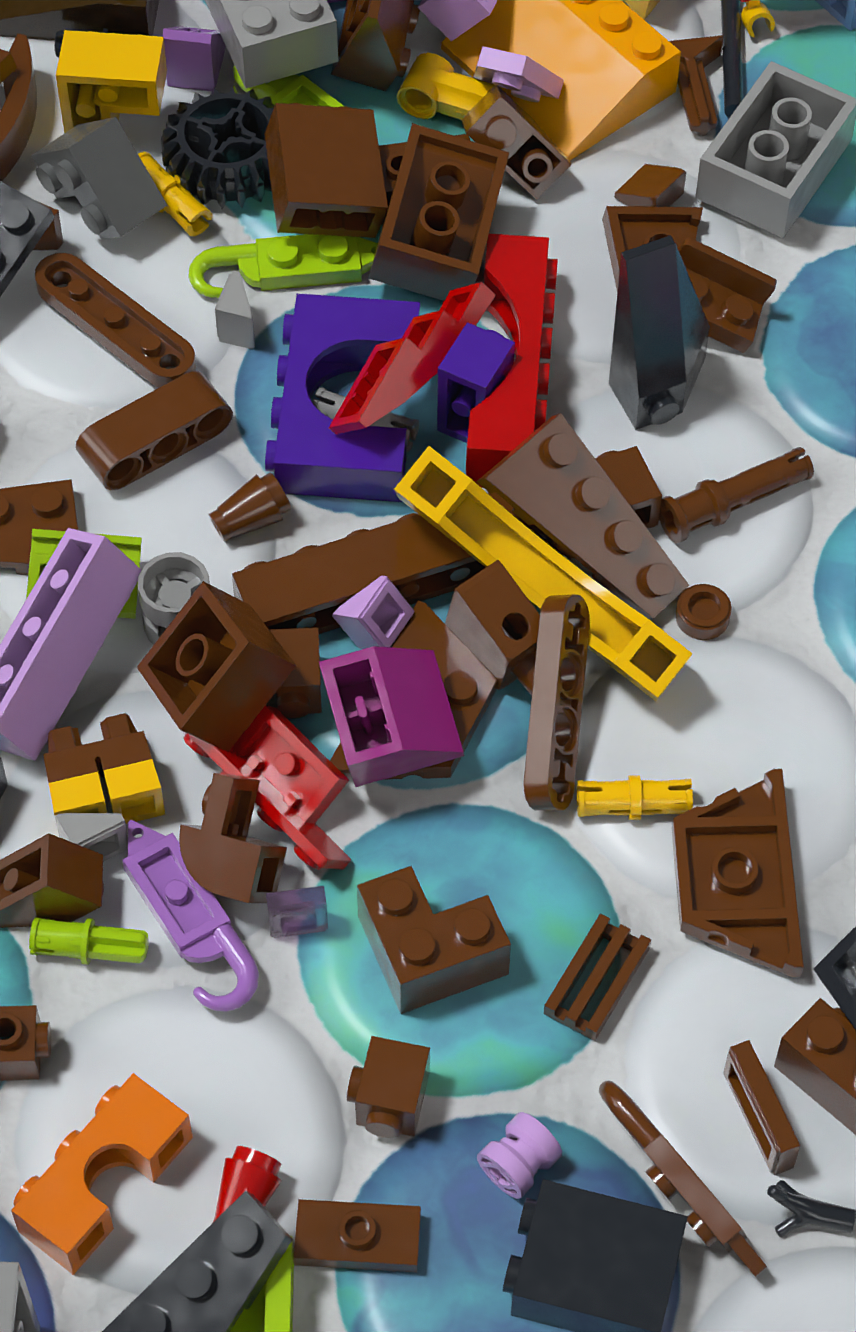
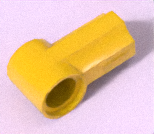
M427 52L416 57L396 97L401 108L416 118H432L438 112L462 120L494 84L456 73L452 65L445 58Z

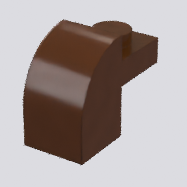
M214 773L212 783L206 789L202 800V812L204 814L202 826L185 824L180 826L179 844L186 869L200 886L214 894L246 903L274 904L287 847L247 837L260 780L240 775Z

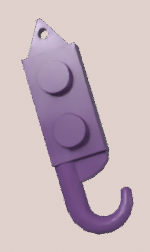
M130 820L128 822V857L122 859L124 871L179 956L194 963L211 962L224 956L237 976L238 983L231 993L215 996L209 994L202 987H196L193 995L203 1006L214 1011L227 1012L240 1008L252 998L258 987L259 972L255 960L231 926L230 918L214 894L200 886L189 874L181 856L179 841L173 832L165 836ZM138 834H141V835H142V836L139 837V838L134 837V836H136V835H138Z

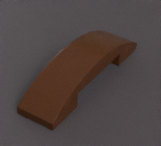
M17 33L9 50L17 69L3 81L6 101L0 111L1 182L7 177L21 157L32 133L37 110V88L31 49L27 35Z

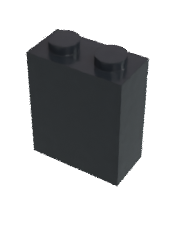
M543 1179L538 1199L526 1197L518 1228V1234L528 1236L523 1256L511 1254L502 1291L513 1294L511 1316L573 1332H661L688 1216Z

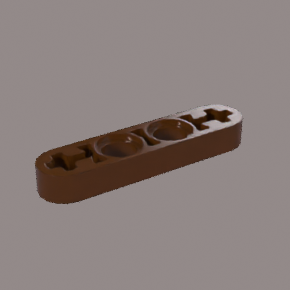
M576 594L551 595L545 599L540 612L524 771L525 799L529 807L534 811L565 810L569 807L574 794L590 629L588 606L584 598Z

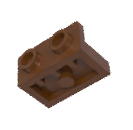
M686 238L678 248V251L710 325L709 337L745 353L754 341L762 307L774 292L777 280L699 241Z

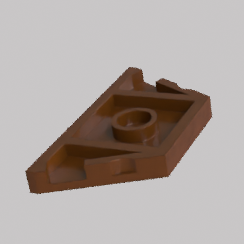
M418 600L413 608L414 614L400 632L393 648L434 650L463 752H465L496 692L497 679L430 607ZM340 741L330 761L344 775L350 774ZM461 757L383 780L403 779L410 775H417L424 779L451 778Z
M772 769L765 773L764 780L740 792L733 788L717 796L710 805L704 807L696 806L673 818L671 829L680 931L790 977H801L804 964L783 770Z

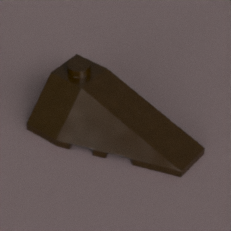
M0 0V36L16 37L17 33L27 35L29 39L55 40L56 33L60 30L102 33L103 28H108L109 33L153 36L159 0Z

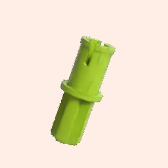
M35 917L32 922L29 938L31 955H53L81 959V964L89 965L91 959L139 964L146 959L149 945L148 933L144 930L95 926V920L87 918L85 923Z

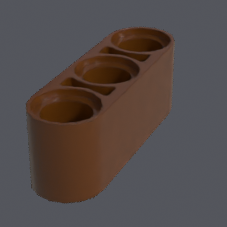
M191 371L93 423L80 434L75 448L106 489L118 490L222 433L231 422L233 411L203 373Z

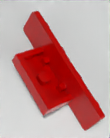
M264 706L229 752L192 735L185 734L183 737L185 743L199 755L211 758L222 769L220 774L240 775L260 780L255 801L259 806L256 810L257 815L271 828L279 832L284 831L296 843L294 851L302 861L317 870L321 868H346L351 858L316 822L349 782V779L276 707Z

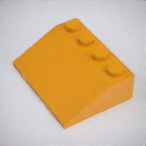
M497 0L489 16L453 41L446 37L441 42V50L472 78L483 46L528 56L562 78L564 82L559 99L541 95L539 102H531L511 95L512 90L502 87V90L538 124L569 161L677 91L681 51L622 0Z

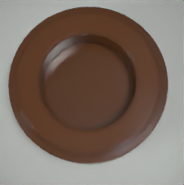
M697 584L688 587L678 598L676 622L682 632L689 637L698 640L714 639L723 634L729 625L732 610L730 599L724 591L713 585Z

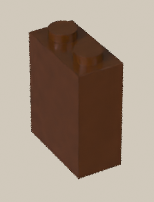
M275 103L265 132V141L277 233L376 238L388 209L374 111L347 106L328 107L303 105L300 103Z

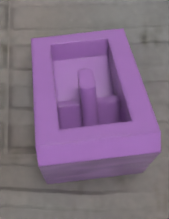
M184 26L163 28L162 37H164L167 64V86L212 92L213 87L216 88L226 49L220 32L218 30Z

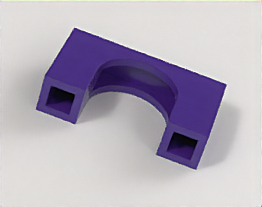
M296 293L294 314H285L283 321V345H289L288 355H279L277 365V386L284 387L283 396L273 397L271 428L278 429L277 440H267L265 453V471L274 472V476L285 494L402 502L397 497L394 488L405 476L407 428L368 426L359 430L335 434L329 429L333 419L321 413L310 399L314 392L330 378L346 372L361 371L375 345L402 338L413 317L420 316V302Z

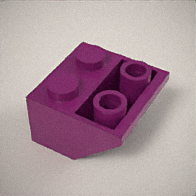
M372 646L319 662L347 766L355 787L464 756L434 650Z

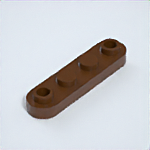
M55 253L43 258L38 263L35 269V281L39 296L151 384L159 388L183 374L196 371L195 352L192 345L186 339L81 259L69 253ZM60 284H68L65 287H57Z

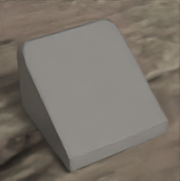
M232 271L227 278L215 307L217 337H219L220 342L253 349L255 347L250 305L240 272Z
M63 813L55 816L60 838L103 854V862L128 849V834L122 814Z

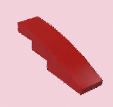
M482 282L450 290L439 311L413 317L402 338L375 345L331 422L329 429L335 434L367 428L405 403L438 373L439 365L466 323L468 322L476 326L495 297V294Z

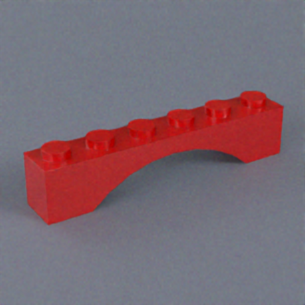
M490 233L488 235L484 284L495 294V297L487 310L498 320L510 340L515 342L514 352L516 359L502 383L489 397L470 410L466 450V475L481 488L483 487L477 481L546 422L547 400L537 399V395H548L550 363H540V359H551L553 328L543 327V324H553L555 293H547L545 291L546 289L556 290L558 259L548 258L549 237Z

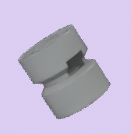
M181 552L165 553L156 556L143 566L138 576V594L142 608L143 628L148 640L153 645L203 581L210 584L209 574L204 564L194 556Z

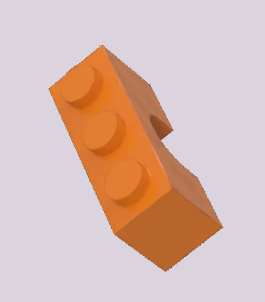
M134 1073L121 1087L118 1085L111 1087L99 1100L93 1119L81 1132L74 1130L68 1134L57 1148L53 1164L41 1177L35 1175L27 1180L16 1194L13 1203L14 1207L11 1212L18 1232L74 1275L114 1229L109 1207L90 1192L95 1179L110 1168L124 1166L139 1171L154 1183L193 1138L189 1114Z

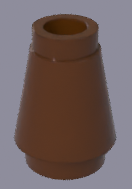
M270 472L261 478L257 474L218 506L215 511L208 515L218 534L225 542L232 537L235 538L283 521L282 515L290 511L292 507L279 482Z

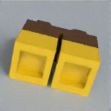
M123 713L106 717L100 722L103 736L101 741L82 745L78 728L72 726L54 729L48 733L49 753H45L43 756L55 816L63 813H107L99 779L103 777L112 813L122 814L126 824L130 820L137 822L165 815L162 789L144 731L137 732L128 714Z

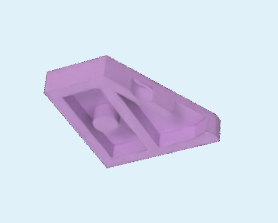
M484 46L482 47L473 76L475 79L512 90L511 95L531 102H539L541 95L559 99L564 82L562 78L528 56Z

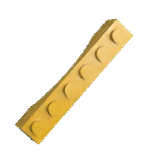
M430 446L426 448L394 488L397 497L482 565L487 567L496 560H499L529 601L540 611L545 599L551 595L576 594L584 598L590 614L588 649L655 702L691 658L692 653L647 617L623 602L558 553L494 500L471 478Z

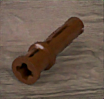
M797 447L784 455L720 482L709 479L697 483L695 490L677 498L665 496L661 501L660 524L666 535L675 543L687 540L690 532L708 524L713 526L724 524L729 519L732 511L789 486L811 479L814 475V468L810 456L807 455L799 459V457L805 455V450Z

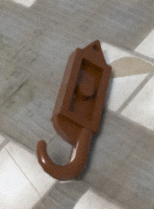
M613 1081L603 1082L599 1087L601 1098L617 1120L654 1163L645 1171L646 1174L668 1200L679 1193L691 1207L693 1212L688 1215L687 1223L708 1248L718 1240L728 1253L733 1250L756 1277L767 1266L745 1240L747 1236L740 1225L633 1099Z

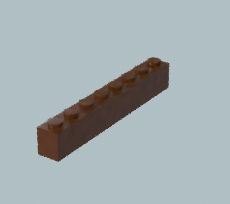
M634 446L622 451H607L599 455L596 461L646 528L658 526L662 494L638 447ZM488 492L494 500L562 556H565L553 546L555 541L536 525H528L512 512L514 507L496 492L493 494ZM411 513L399 518L396 522L371 530H356L345 538L320 546H305L294 554L269 562H254L243 570L232 573L234 597L251 605L269 630L318 628L319 634L340 628L341 626L332 616L339 606L381 575L387 576L408 604L412 605L417 603L418 600L425 601L453 592L455 588L486 567L418 513Z

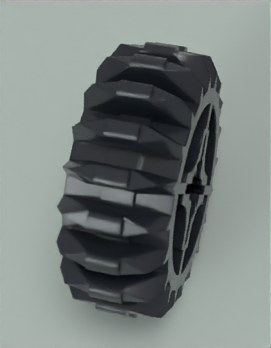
M233 85L229 93H219L213 87L210 96L207 97L195 92L192 104L179 102L177 114L168 115L166 129L163 130V135L161 136L162 163L166 171L173 177L178 175L181 186L188 190L192 196L198 195V199L203 205L211 200H217V203L223 209L228 201H237L243 208L246 199L250 197L262 202L265 190L272 192L265 132L274 109L270 96L258 100L254 89L243 95L239 94Z

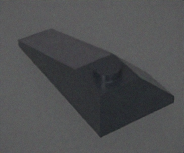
M671 235L621 252L609 386L635 430L651 424H664L672 420L676 415L683 413L706 358L710 325Z

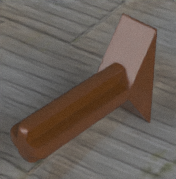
M724 35L669 41L681 51L678 86L689 129L697 132L699 136L707 135L708 131L716 129L718 124L704 68L721 56Z

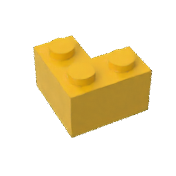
M64 30L56 71L64 133L76 125L113 117H117L119 121L120 113L160 116L167 75L164 37Z

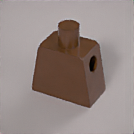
M496 560L455 588L445 624L495 676L498 690L505 688L518 679L532 696L540 614L503 564Z

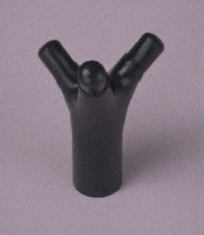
M780 1180L776 1185H771L767 1189V1194L793 1212L792 1216L775 1226V1232L780 1237L796 1228L808 1225L822 1226L846 1233H851L856 1219L855 1209L807 1197L797 1192L784 1180Z

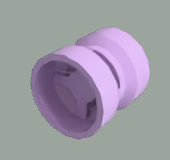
M524 1112L518 1113L506 1125V1137L500 1141L489 1142L477 1154V1161L488 1178L503 1192L516 1199L522 1198L533 1186L534 1175L538 1169L551 1168L562 1156L560 1144L552 1133L536 1118Z

